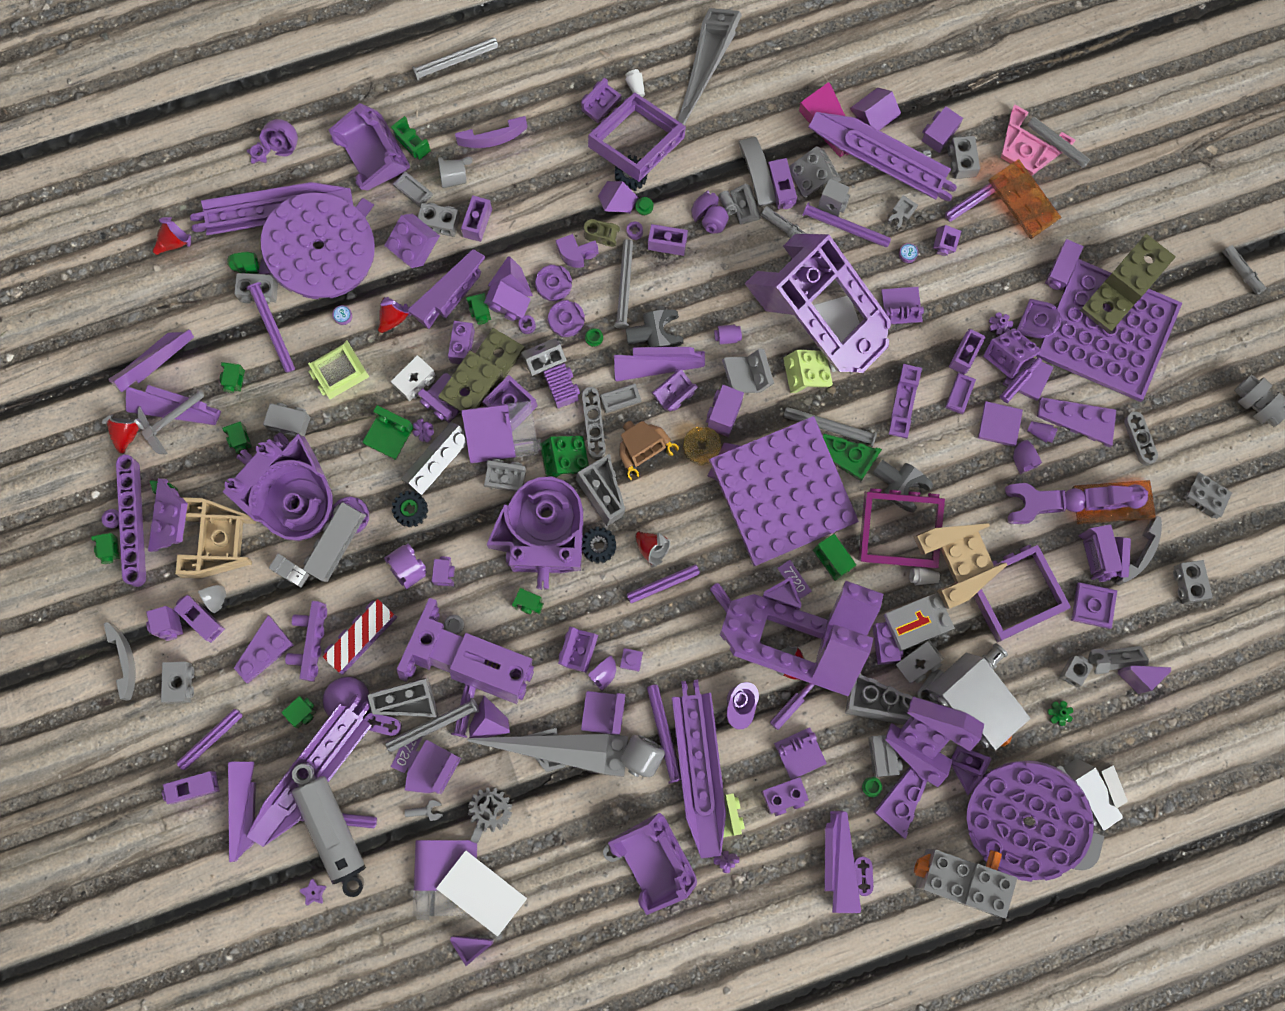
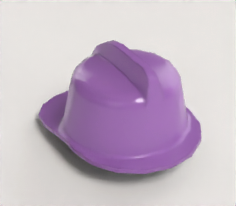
M750 682L738 684L727 695V719L735 729L747 728L754 718L759 693L756 686Z

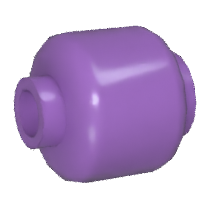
M712 206L707 209L702 219V225L709 233H721L728 222L729 216L723 207Z

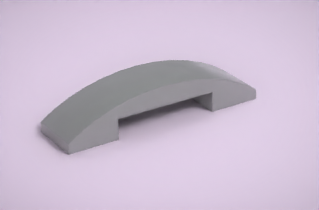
M757 137L740 140L739 146L743 158L746 160L758 207L776 203L770 172Z
M1160 516L1150 520L1142 535L1149 539L1135 566L1129 565L1128 578L1119 577L1116 582L1117 585H1121L1136 577L1153 558L1161 537L1162 521Z
M106 622L104 627L107 641L117 645L124 677L116 680L119 697L122 700L128 701L132 698L136 680L133 653L123 633L114 624Z

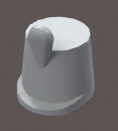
M438 157L442 188L467 183L464 165L472 163L471 157H465L460 160H443L442 157Z

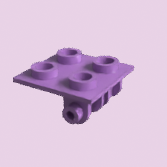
M918 287L881 289L884 312L890 318L891 324L923 322L922 314H924V308L920 304Z
M810 727L774 743L791 780L827 764L816 741L817 737Z

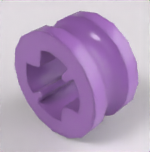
M635 221L627 225V235L630 239L638 240L642 237L643 227L639 222ZM633 227H637L639 233L632 234L631 229L633 230Z
M526 315L523 319L519 320V329L522 333L531 334L534 332L536 325L533 317ZM530 321L531 327L524 328L523 323Z

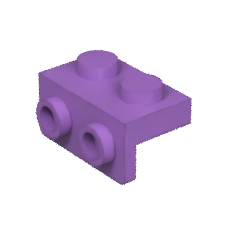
M603 78L601 82L598 81L594 85L593 90L582 98V111L599 123L622 99L621 94L610 87L608 80Z
M678 369L656 388L652 395L665 411H675L681 406V402L685 398L689 399L695 394L698 386L692 384L682 369Z
M570 626L565 635V642L559 654L558 664L569 669L587 673L598 635Z

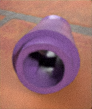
M1031 421L1027 432H1030L1046 443L1047 441L1052 443L1058 429L1054 428V425Z

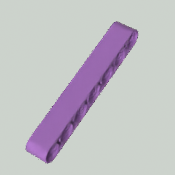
M124 454L118 457L116 461L122 578L125 583L134 587H140L146 581L140 465L134 458ZM131 462L130 467L125 469L126 463ZM132 480V484L126 487V483ZM133 498L132 504L127 506L128 500ZM134 517L133 523L128 525V520ZM135 535V540L129 543L130 537ZM136 554V559L130 562L131 556ZM137 573V578L131 581L132 575Z

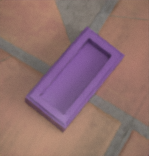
M958 373L945 408L963 414L976 379Z

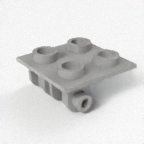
M1198 472L1190 491L1183 498L1193 506L1197 503L1195 507L1197 509L1202 505L1201 512L1204 511L1211 518L1218 519L1222 517L1232 492Z

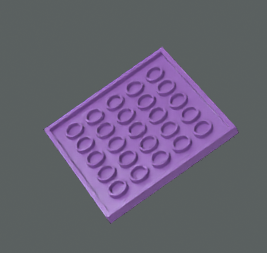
M1078 259L1057 306L1061 316L1060 327L1053 335L1043 339L1040 346L1041 352L1036 357L1142 402L1182 302L1148 289L1109 334L1083 314L1080 309L1111 275V272ZM1103 304V309L1110 312L1111 306Z
M814 416L709 459L753 566H757L859 522Z

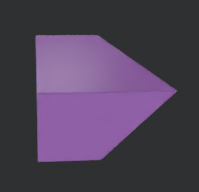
M607 181L598 195L604 211L627 212L630 214L639 199L623 181Z
M508 256L488 286L491 287L492 283L502 281L525 296H533L522 268Z
M792 577L764 591L762 596L798 610L802 605Z
M483 696L478 707L479 712L475 713L469 726L470 738H488L510 733L508 718L490 700Z
M957 746L951 758V765L967 795L971 793L983 778L991 758Z
M455 935L451 936L450 939L465 966L489 948L494 939Z

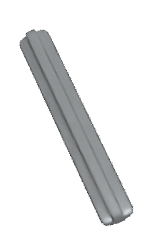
M1036 117L1029 121L1028 126L1082 168L1089 163L1090 159Z

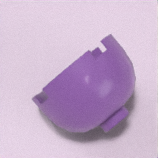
M274 119L262 128L259 139L268 151L271 149L276 151L275 155L289 156L297 146L298 135L296 129L290 123L282 119Z

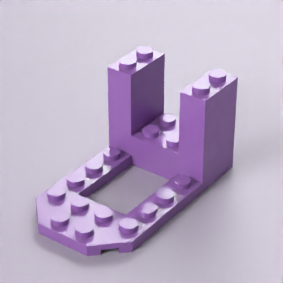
M794 234L783 245L792 260L779 273L757 271L745 285L765 311L795 315L836 371L863 373L888 348L889 339H887L891 320L829 234ZM834 279H836L864 318L842 342L839 341L811 303Z
M845 581L828 620L752 594L730 602L720 636L724 641H727L730 651L736 657L849 696L870 654L873 638L867 635L881 608L884 594ZM766 619L821 638L816 662L814 663L759 643Z

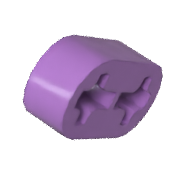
M370 713L364 718L366 721H369V719L372 720L376 717L375 720L381 722V726L374 725L373 728H369L373 732L396 736L402 730L401 722L392 717ZM392 722H395L394 724L397 726V729L390 733V729L384 727L385 723L392 724Z
M861 856L854 860L858 886L861 885L862 877H864L865 884H868L869 888L865 889L864 893L862 889L858 888L859 895L868 896L872 893L874 887L873 866L870 859ZM861 860L868 864V868H864V875H862L861 868L857 867Z

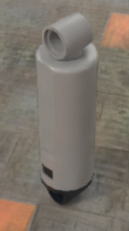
M302 762L292 771V778L299 786L294 788L291 793L331 883L337 884L342 882L344 894L348 897H356L362 892L364 887V879L359 873L366 866L326 777L319 776L316 778L314 767L310 763ZM300 768L308 770L309 775L307 778L304 779L298 775ZM352 880L358 882L359 888L355 890L350 889L348 882Z

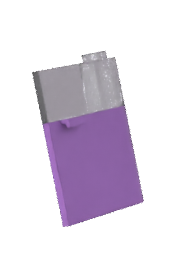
M531 401L462 410L470 463L537 455L539 450H542L541 439H537Z
M416 840L413 916H417V920H429V916H471L436 888L465 851L477 859L476 843L470 840Z

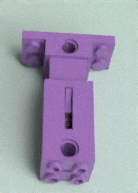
M429 598L397 667L399 679L407 682L409 677L412 678L416 670L414 665L430 670L431 666L449 672L453 680L517 704L519 699L523 700L527 690L526 681L530 682L534 673L532 659L468 633L461 637L444 630V625L438 622L440 613H438L437 600Z

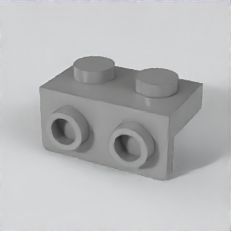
M500 459L487 460L484 486L517 492L524 485L526 468L519 462L508 464Z

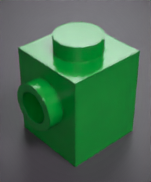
M299 696L281 713L293 727L300 728L303 724L307 725L314 719L313 715L316 711L313 709L314 703L308 697L304 699Z

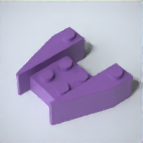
M912 697L907 712L911 717L901 729L891 723L885 740L920 777L939 787L948 777L952 764L950 758L940 753L941 749L949 740H952L966 750L971 751L981 740L985 724L968 713Z

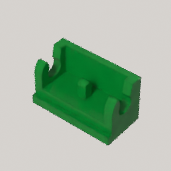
M835 534L820 542L813 549L834 581L857 566Z

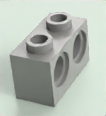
M975 136L953 138L951 144L948 145V155L952 159L950 169L954 173V178L977 177L980 171ZM961 164L966 165L968 168L962 167Z
M421 203L418 218L437 234L455 237L460 216L458 210L454 207H441L435 203ZM428 215H434L431 219L426 218ZM446 218H451V221L444 222Z
M237 273L234 294L240 302H255L250 290L244 292V289L251 284L261 282L260 288L262 291L265 288H269L267 292L263 293L267 304H270V302L276 303L278 282L272 275Z
M1204 560L1180 563L1174 566L1173 575L1178 582V596L1182 600V604L1201 602L1213 598ZM1186 569L1191 571L1192 577L1187 575ZM1191 588L1195 589L1196 596L1191 594Z

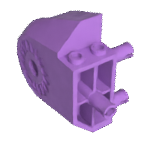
M297 434L289 445L283 444L279 440L275 442L268 439L266 443H259L261 447L256 446L257 453L254 456H251L246 449L242 450L240 453L243 456L238 454L237 459L245 467L234 479H227L230 482L225 481L223 493L254 521L261 522L272 533L284 539L301 541L312 538L320 533L330 520L333 511V496L327 479L307 439Z
M538 477L527 481L517 490L509 505H504L487 542V547L506 552V563H508L513 572L538 573L536 589L542 590V582L544 581L543 588L548 590L549 573L581 571L583 507L579 495L571 485L558 478ZM544 511L552 512L550 517H542Z

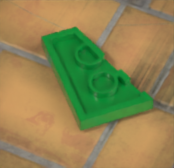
M823 434L834 464L860 481L863 480L882 451L880 448H872L865 444H857L843 438Z

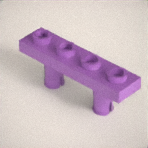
M312 601L309 616L293 615V626L308 627L304 653H287L285 658L286 664L301 666L299 679L315 682V677L318 675L317 663L321 655L320 644L321 638L324 636V619L327 617V605L319 601Z

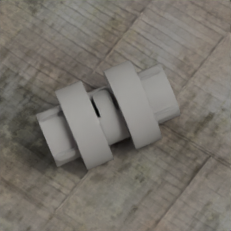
M1251 374L1234 389L1241 397L1237 402L1245 409L1252 407L1256 410L1253 417L1261 424L1267 421L1271 426L1276 427L1285 419V396L1280 392L1274 395L1269 391L1273 386L1264 377L1258 380Z

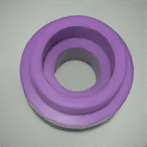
M115 509L105 511L102 515L103 525L107 528L119 526V512ZM111 515H113V516H114L113 520H112V521H109V520H108L109 517H110Z

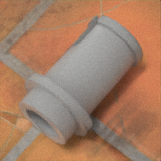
M729 191L721 192L718 197L727 214H735L737 212V204L733 202Z

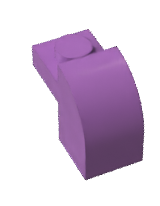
M573 234L556 240V247L561 259L570 267H584L583 259H592L599 254L596 241L578 246Z

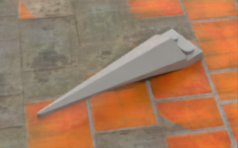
M709 8L702 22L693 69L678 121L683 125L686 123L735 36V29L742 16L740 11Z
M586 734L467 739L471 743L531 756L603 775L625 776V766L621 762V756L628 744V736Z

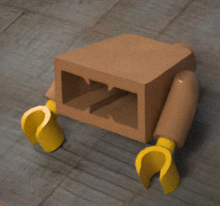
M628 421L623 425L625 432L621 434L623 441L620 443L619 456L624 467L628 469L627 475L630 480H632L630 477V472L632 471L636 472L637 477H639V472L633 468V465L635 467L639 466L665 448L669 456H673L670 447L675 448L676 451L679 450L678 445L670 442L671 439L661 427L652 424L648 425L644 421L636 425L632 421Z

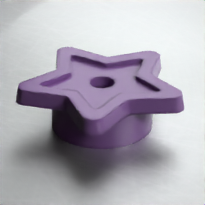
M260 142L247 150L251 155L252 164L258 161L267 162L266 156L270 151L264 148Z
M311 879L308 887L300 889V892L306 896L305 905L308 906L314 901L322 904V895L326 886L317 885L315 880Z

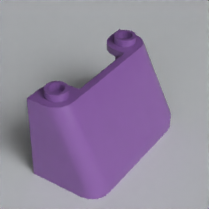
M359 103L329 129L332 141L337 146L345 147L359 174L356 175V184L362 190L368 191L404 173L410 168L408 160L383 116L373 108Z
M661 813L644 820L608 842L613 855L619 858L625 857L642 889L638 903L646 915L688 898L697 885L696 875L667 820Z

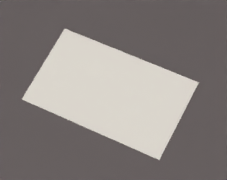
M848 296L813 305L840 342L860 324L853 303ZM829 362L832 372H835V368Z
M467 851L463 853L436 888L496 936H499L527 899Z

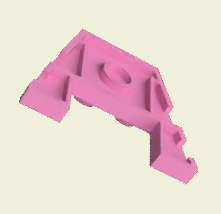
M1014 105L1011 110L1000 158L1033 176L1063 152L1020 128L1029 112ZM1063 132L1060 133L1059 136L1071 145L1074 144L1075 139Z

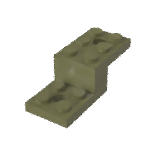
M1145 234L1080 311L1110 334L1176 256L1148 234ZM1144 256L1151 257L1153 263H1147L1144 260ZM1103 304L1110 305L1111 311H1105L1103 309Z
M492 328L477 352H468L439 394V399L461 413L464 409L478 408L488 392H492L505 379L525 347L497 329ZM502 349L504 354L501 357H495L494 351ZM462 388H469L470 394L462 396L460 391Z

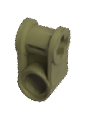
M595 219L585 222L584 237L590 242L596 241V243L609 247L616 246V235L620 231L618 225ZM593 228L596 230V232L591 233L588 231V229Z

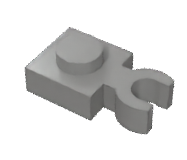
M903 195L893 208L892 212L894 214L890 216L888 224L893 220L897 221L898 224L895 229L898 230L903 220H909L917 209L918 204Z

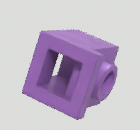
M947 225L938 227L936 229L937 235L933 249H936L937 254L942 256L956 252L961 231Z
M441 556L439 559H434L432 583L439 586H454L451 577H454L455 566H452L451 558Z

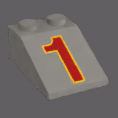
M939 593L927 596L883 615L899 651L955 629Z

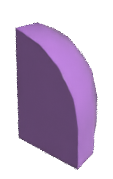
M707 190L693 203L691 212L695 222L705 215L709 207L718 206L719 197L715 193L710 194L709 190Z
M1028 440L1022 441L1015 448L1013 458L1020 474L1037 468L1042 463L1036 449Z
M607 657L588 674V677L601 691L615 677L617 668L613 657Z

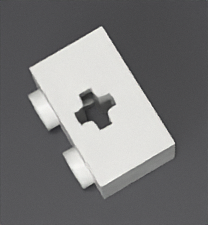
M417 355L391 383L410 402L418 397V393L422 388L433 383L436 374Z

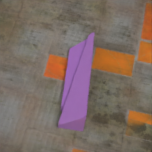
M476 250L470 251L408 309L410 314L428 329H430L439 314L446 319L479 279L481 270L478 267L485 260V256Z
M191 330L167 333L125 369L108 380L120 392H123L135 381L140 383L194 338Z
M692 347L633 348V356L614 355L615 381L705 366V352L694 351Z
M150 385L147 386L145 392L127 387L126 411L138 414L140 406L144 415L165 417L189 398ZM198 401L175 419L216 425L221 411L206 406L207 404Z
M228 762L229 862H237L238 858L254 844V841L246 837L255 820L256 782H251L254 762Z
M831 811L830 823H827L825 827V891H833L832 913H860L861 905L848 814L844 811Z

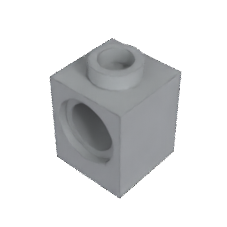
M1075 655L1069 658L1059 678L1076 688L1080 687L1086 680L1093 665L1088 663L1089 660L1087 658ZM1074 665L1080 668L1079 675L1074 672Z

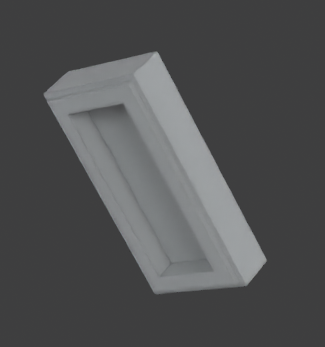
M406 171L393 183L397 190L419 207H421V203H426L433 196L431 191Z
M636 383L600 394L605 413L641 402Z

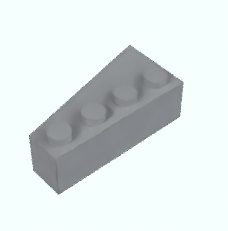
M860 673L847 697L845 714L904 725L911 717L907 712L913 696L901 693L891 686L883 685L877 682V680L865 677Z

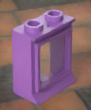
M1112 525L1089 528L1080 534L1079 537L1084 540L1083 544L1091 575L1094 576L1091 579H1099V582H1104L1117 577V573L1122 571L1123 568Z

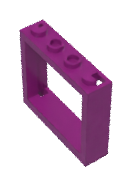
M870 488V492L864 491L858 560L869 563L939 568L940 548L932 551V559L867 553L872 498L937 504L935 528H942L945 499L939 498L940 494L928 493V497L920 496V492L909 491L908 495H902L899 490H889V493H881L882 489Z

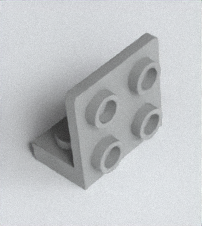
M817 146L789 166L790 173L804 197H808L825 185L829 178L837 182L841 181L825 150Z
M758 349L748 357H725L722 359L730 388L744 393H761L774 384L764 349Z

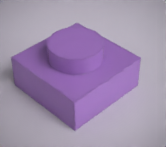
M624 648L620 668L639 672L643 652Z

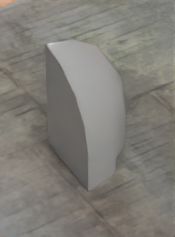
M216 585L198 591L204 604L211 612L216 613L222 608L226 597L225 587Z

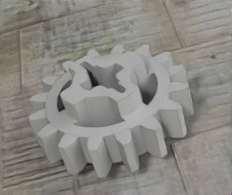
M486 788L485 793L479 790L477 795H473L472 801H470L468 806L471 808L468 811V815H473L471 823L476 821L477 829L483 826L484 832H486L487 828L494 832L496 827L501 830L503 824H508V818L512 815V812H510L512 804H507L510 798H503V791L498 794L497 788H494L493 792ZM482 800H484V803H483V804H480L479 806H477L479 802H481ZM503 813L502 817L496 820V817Z

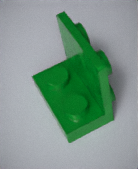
M377 405L373 411L376 419L364 438L363 444L396 460L413 430V425L411 421Z
M583 436L549 437L540 444L546 477L557 478L562 474H576L589 466Z

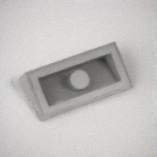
M745 183L730 191L733 202L737 204L736 213L740 224L761 219L751 186Z

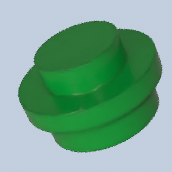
M642 197L637 200L635 208L639 214L645 216L653 211L654 204L651 199Z
M596 328L588 330L585 334L586 343L591 347L601 345L603 333Z
M868 777L862 783V790L865 795L876 797L882 791V783L876 777Z

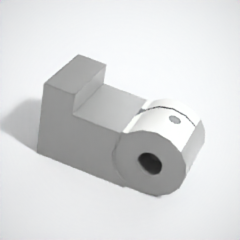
M279 553L269 566V569L299 587L303 586L310 575Z

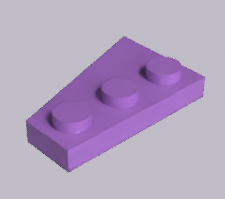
M268 615L234 669L248 684L294 646V644L271 616Z

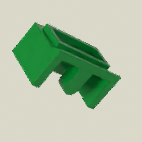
M405 116L391 126L395 138L415 159L421 160L431 152L428 140L424 139L422 141L416 135L415 129L409 127Z

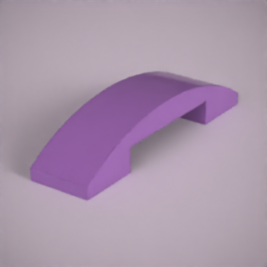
M526 117L508 120L509 127L474 135L472 129L455 133L457 144L469 148H486L503 144L514 139L527 129Z
M907 364L902 366L891 414L889 435L908 438L916 390L922 370L920 367Z

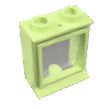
M347 340L338 348L308 363L311 368L309 370L313 380L318 379L320 385L317 387L322 395L327 394L329 399L334 398L369 377Z

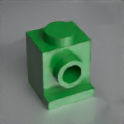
M485 293L466 297L471 317L476 318L478 325L492 320L488 305L484 303L486 299Z
M221 362V366L224 369L220 374V383L223 386V391L228 393H234V391L241 392L245 370L240 364Z
M241 422L222 428L223 432L228 435L226 439L229 447H233L237 454H240L244 449L247 450L252 447L246 427Z
M112 533L91 536L92 541L96 542L94 553L101 560V564L113 563V560L120 559L117 536Z
M522 588L519 589L512 604L514 609L517 610L518 607H521L520 611L529 615L532 612L540 614L544 606L542 597Z

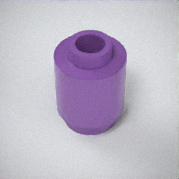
M735 324L717 326V330H714L715 341H718L719 345L742 341L741 326H736Z

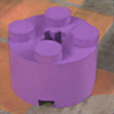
M409 544L400 546L384 557L386 564H390V570L400 584L404 585L406 590L424 578L427 573L423 562L420 559H415V552Z

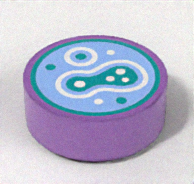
M910 243L904 244L899 251V257L905 263L915 261L918 256L917 247Z
M341 305L334 309L333 318L337 324L347 325L352 320V312L347 306Z

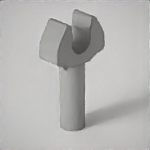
M430 800L426 807L405 809V817L426 815L430 821L438 820L443 814H433L432 808L442 806V803Z

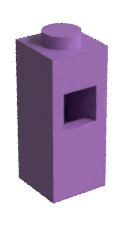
M787 158L770 161L768 169L774 188L777 209H790L796 205L797 195Z
M1066 239L1058 252L1045 284L1049 285L1052 289L1062 291L1070 279L1084 246Z
M189 595L181 597L173 608L204 640L210 643L225 630L201 604Z
M209 771L163 784L162 797L167 804L174 805L220 792L216 772Z

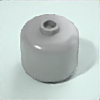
M633 735L621 756V762L629 769L628 772L636 777H639V775L652 777L656 773L665 755V751L652 740L640 735Z

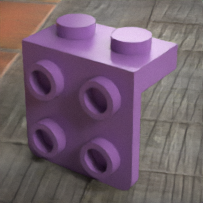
M444 373L428 391L422 388L418 396L421 399L419 402L427 409L430 407L438 419L441 421L444 419L450 423L460 411L438 397L451 378L449 374ZM462 388L460 391L462 396L470 394L466 388Z

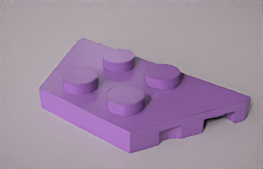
M158 478L148 547L149 552H156L158 549L170 547L172 544L180 543L183 540L188 503L179 496L175 488H170L167 485L168 480L165 478Z

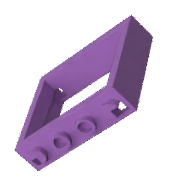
M634 92L618 108L616 107L610 116L604 118L597 128L591 130V133L588 135V147L639 182L684 139L686 126ZM634 110L668 132L637 164L602 141Z
M1038 545L1023 547L1020 549L1021 553L1017 555L1010 553L1004 556V561L1000 563H1007V566L1032 555L1058 605L1003 631L981 589L973 597L997 643L1071 608ZM997 561L992 562L993 565L999 564Z

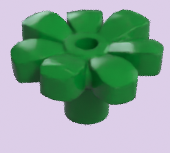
M1056 701L1051 704L1053 709H1048V715H1052L1050 718L1051 723L1054 724L1058 721L1059 726H1065L1066 722L1072 721L1073 718L1069 714L1073 713V708H1067V702L1061 701L1059 704Z

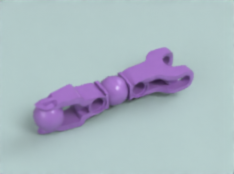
M1028 483L1011 484L1005 487L1007 496L1018 497L1023 500L1025 505L1022 510L1009 514L1008 523L1029 524L1038 514L1065 512L1066 509L1070 512H1080L1084 508L1085 510H1114L1124 507L1137 509L1144 506L1148 501V491L1141 485L1136 484L1129 485L1128 487L1108 486L1084 489V491L1073 488L1066 492L1065 490L1037 491Z

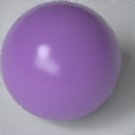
M341 677L334 680L328 685L323 695V707L326 714L330 716L339 703L348 706L351 699L357 694L361 696V700L353 711L358 713L363 703L369 702V691L366 685L353 677Z

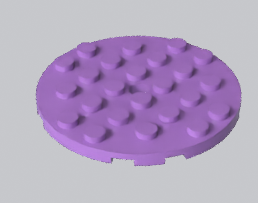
M305 193L291 197L279 204L271 212L263 226L261 251L265 266L281 286L290 292L293 291L303 295V297L311 299L334 298L346 294L364 280L373 263L375 244L369 223L356 207L337 196L326 193ZM314 242L323 243V248L315 249L313 247Z
M1015 761L993 769L976 785L967 808L969 836L975 849L977 848L986 862L990 850L1001 853L1002 856L997 871L1017 877L1018 880L1032 882L1033 880L1045 879L1047 881L1062 876L1063 873L1071 868H1075L1081 862L1092 842L1093 814L1084 791L1068 774L1046 763ZM1032 816L1035 824L1032 826L1026 825L1023 819Z

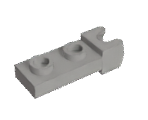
M1141 646L1104 650V648L1094 649L1090 651L1088 657L1090 664H1096L1095 674L1109 673V670L1122 669L1128 666H1145L1149 662Z

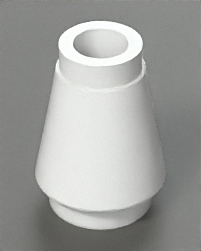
M638 69L627 72L625 74V81L632 93L635 92L641 97L645 96L642 73Z
M915 567L910 570L909 580L915 585L939 583L940 573L922 567Z

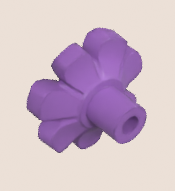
M998 312L995 314V318L991 317L989 319V323L992 324L989 329L991 332L996 330L995 334L1000 336L1002 333L1010 330L1009 328L1013 326V321H1008L1009 315L1005 314L1002 317V314Z
M423 419L413 423V428L416 429L413 431L415 437L419 436V440L422 442L432 440L431 436L434 435V430L431 423L424 422Z
M722 851L721 856L714 858V864L720 865L724 873H729L731 871L730 868H734L735 864L739 863V857L734 853L729 854V851Z

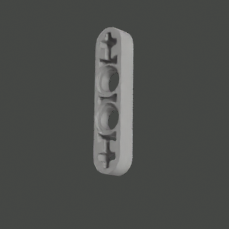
M588 387L582 393L588 451L591 458L599 460L606 453L600 398L596 388ZM590 392L596 395L593 397L594 405H590L589 398L586 397ZM590 410L598 412V416L595 419L588 417L587 414ZM598 428L600 435L593 437L590 435V430ZM597 441L599 449H602L598 455L592 452V450H595L594 442Z

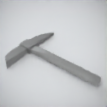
M198 391L153 426H150L139 406L138 419L144 427L142 434L156 453L168 454L156 437L157 432L204 398V394L201 391Z

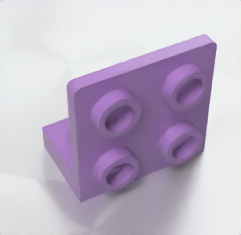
M1013 328L992 339L983 357L1012 379L1016 377L1022 364L1040 354L1041 349L1034 342L1023 336L1020 331Z
M587 691L581 730L620 735L625 694L617 693L615 695Z
M426 740L410 767L407 776L429 787L434 792L442 794L461 758Z

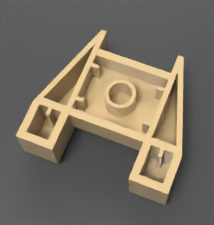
M183 498L188 503L185 520L200 522L197 555H177L176 575L180 578L202 579L252 565V561L248 557H240L243 524H256V521L247 514L203 498Z
M989 523L933 528L913 536L921 554H927L940 548L955 581V583L937 590L945 608L951 609L970 600L1007 566V563L993 565L979 534L980 530L990 526Z

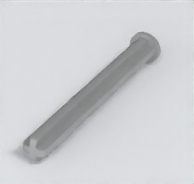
M491 38L421 66H413L412 69L418 81L423 76L498 48V42L496 38Z
M628 239L623 241L617 322L614 323V327L619 329L629 327L627 314L633 241Z
M786 407L785 418L801 422L814 416L820 429L869 443L872 447L874 445L877 432L874 434L793 408Z
M470 698L469 702L385 743L387 750L393 752L475 711L478 713L479 708L474 698Z

